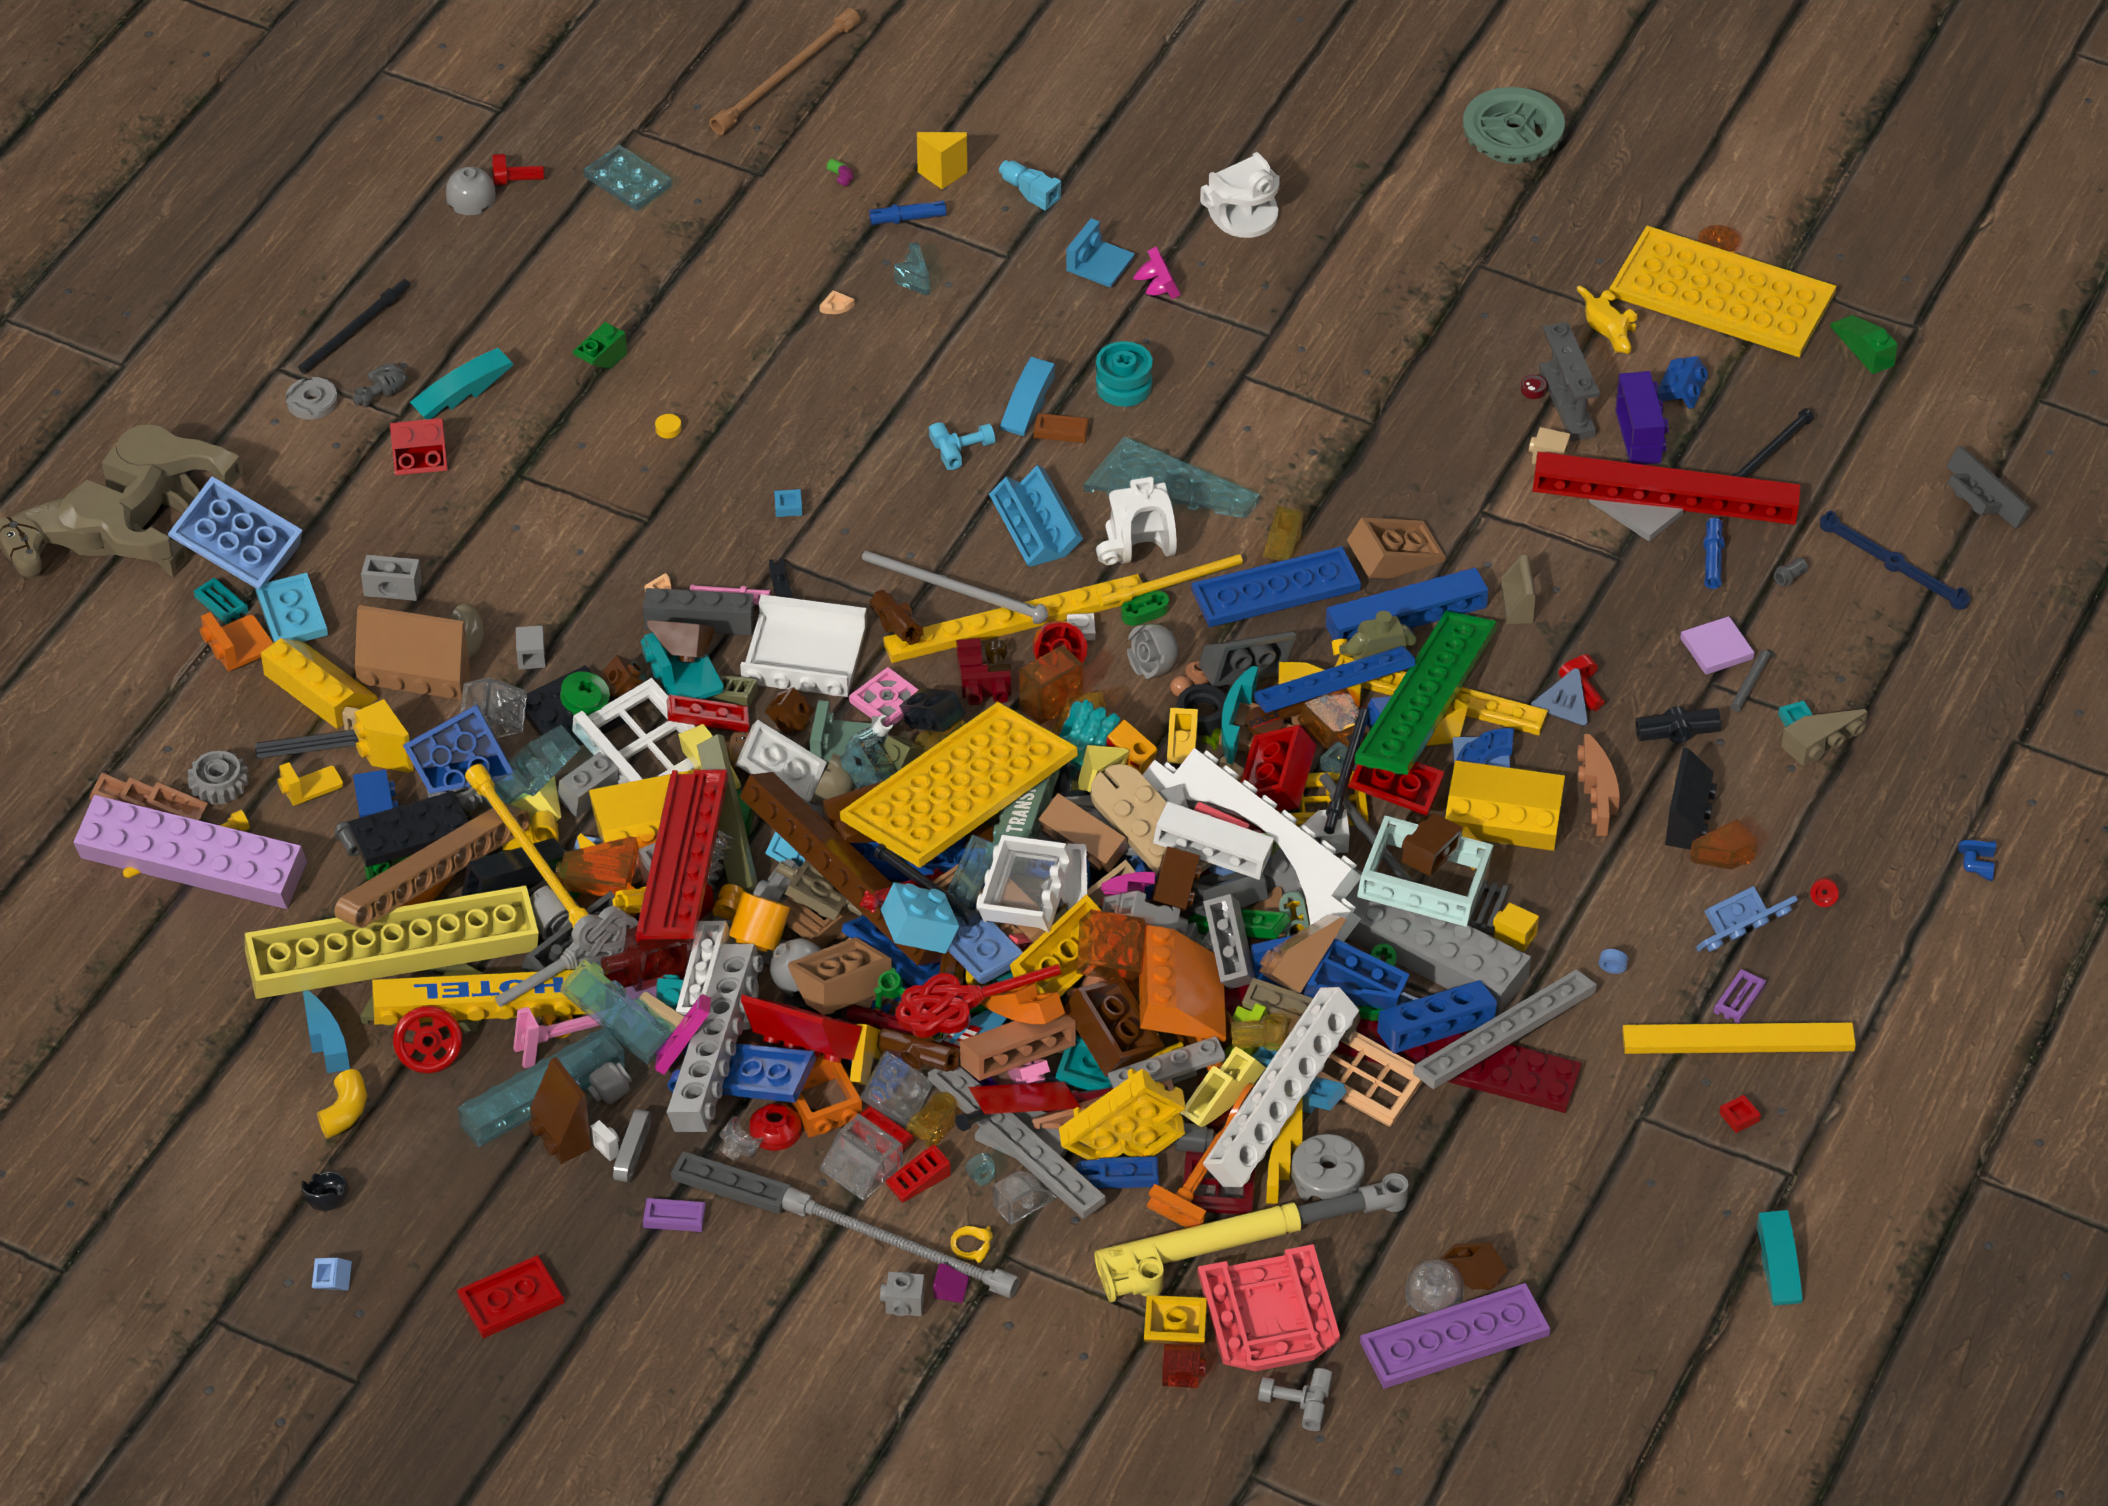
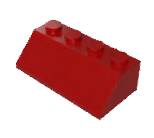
M746 995L741 996V1003L752 1031L764 1035L763 1041L780 1045L781 1041H784L783 1047L800 1050L801 1047H804V1051H813L817 1057L824 1053L825 1060L841 1063L842 1058L854 1060L862 1026L781 1002Z

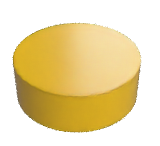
M664 414L656 419L655 430L658 436L670 439L681 433V420L678 416Z

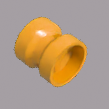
M734 884L722 886L718 895L719 900L716 901L713 907V915L733 921L742 892L746 891Z

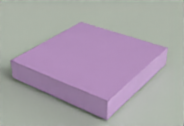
M1729 616L1681 632V640L1705 675L1754 659V651Z

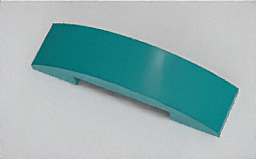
M1257 666L1250 667L1235 681L1224 702L1221 745L1227 764L1233 765L1237 753L1240 726H1235L1234 722L1240 703L1250 705L1252 703L1257 687Z

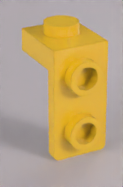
M289 762L279 766L281 778L277 779L279 788L283 794L286 793L293 806L343 787V781L334 766H328L298 778Z

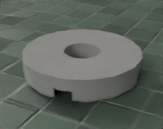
M311 377L312 380L305 381L304 378L293 383L286 392V405L290 413L298 418L310 420L325 417L333 412L338 404V394L334 384L327 379ZM310 396H316V397H317V398L312 399V400L306 399V398H308V397H310Z

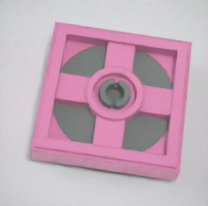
M887 667L849 695V702L871 719L872 716L886 715L887 718L883 721V726L889 727L892 724L894 726L903 719V713L899 705L919 689Z

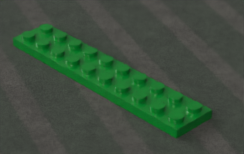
M1450 611L1444 612L1415 658V666L1408 669L1357 750L1355 764L1408 775L1494 635L1497 621Z

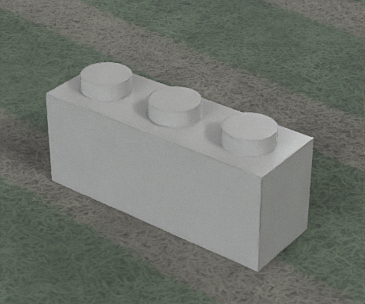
M1231 894L1203 901L1220 982L1228 989L1250 984L1252 979L1256 977L1239 901Z

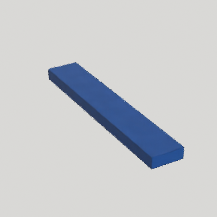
M1400 646L1256 691L1254 693L1255 702L1267 713L1415 666V658L1404 646Z

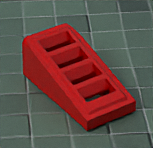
M932 1145L886 1180V1185L903 1203L951 1176L950 1162L936 1145ZM925 1169L928 1173L924 1174L922 1170ZM914 1175L918 1181L915 1182L911 1176ZM904 1180L909 1188L905 1189L900 1182Z

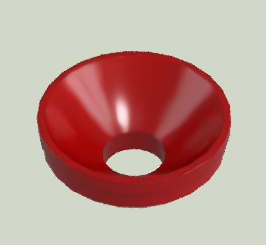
M772 1103L760 1107L752 1114L749 1123V1133L752 1141L757 1146L770 1151H779L791 1147L799 1140L802 1133V1123L799 1114L792 1107L781 1103ZM771 1113H779L783 1116V1119L779 1122H770L766 1118Z

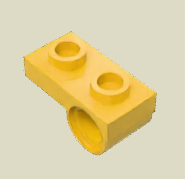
M548 811L535 813L531 819V824H529L525 831L531 842L534 844L554 838L559 843L558 823H556L555 816ZM514 838L502 845L503 850H512L521 847V845Z

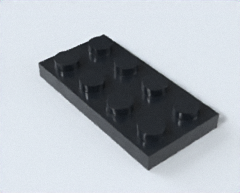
M454 791L347 821V824L365 866L370 867L414 854L469 821Z

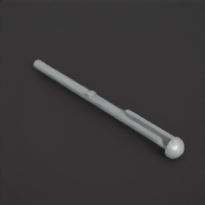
M864 551L862 554L863 561L1033 617V623L1035 624L1045 622L1048 617V610L1043 604H1038L1036 607L869 551Z

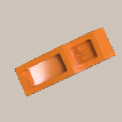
M1035 983L984 998V1001L980 1003L1005 1018L1028 1024H1047L1065 1014L1058 992L1038 994Z

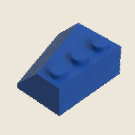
M478 705L469 708L403 745L429 794L470 787L471 785L466 780L465 774L470 767L476 764L484 765L491 775L493 782L517 778Z

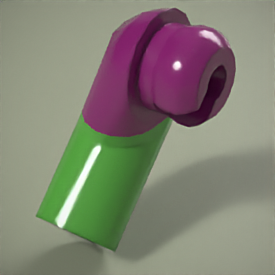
M830 159L827 163V170L839 175L837 182L842 186H849L850 181L854 178L851 168L835 159Z

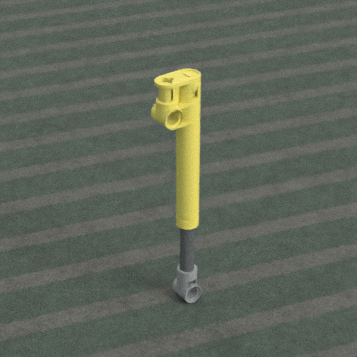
M1392 1173L1386 1175L1381 1183L1360 1187L1358 1192L1298 1207H1296L1294 1202L1282 1205V1207L1276 1206L1094 1251L1097 1271L1110 1303L1115 1302L1117 1296L1129 1293L1134 1295L1141 1294L1145 1297L1147 1295L1157 1296L1163 1290V1264L1285 1235L1287 1232L1301 1231V1225L1361 1210L1364 1213L1381 1209L1399 1212L1407 1204L1408 1180L1401 1174Z

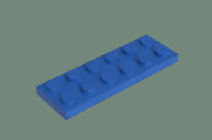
M1342 546L1191 583V591L1209 627L1360 591L1361 582Z

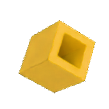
M1509 902L1503 912L1498 911L1493 920V926L1495 927L1494 938L1524 953L1538 933L1539 916Z

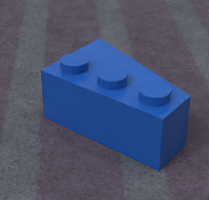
M1335 938L1314 970L1304 995L1314 998L1320 988L1340 987L1354 1005L1386 1009L1397 1005L1410 974Z

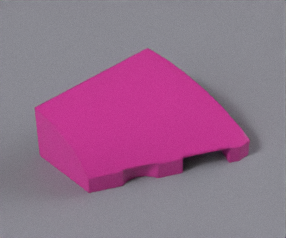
M1135 872L1114 877L1101 884V891H1104L1106 897L1117 894L1122 895V893L1133 891L1144 893L1146 886L1155 884V872Z

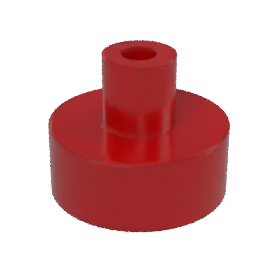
M1827 877L1817 879L1812 884L1810 890L1811 899L1820 907L1833 905L1839 896L1837 883Z

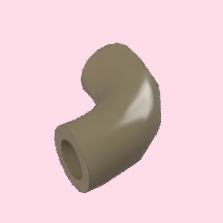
M462 603L454 609L451 619L464 621L468 657L471 659L479 651L484 641V621L471 604Z

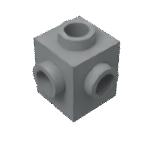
M904 1271L888 1272L887 1284L882 1283L880 1291V1301L885 1302L886 1314L922 1316L925 1294L924 1274H912Z

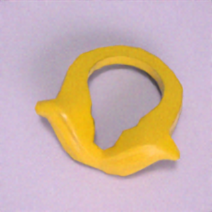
M964 1226L959 1228L951 1237L950 1246L952 1251L961 1259L975 1260L977 1263H981L990 1249V1241L993 1238L991 1227L988 1226L982 1229L974 1226ZM965 1235H972L979 1240L985 1241L979 1250L970 1253L959 1250L956 1245L957 1240Z

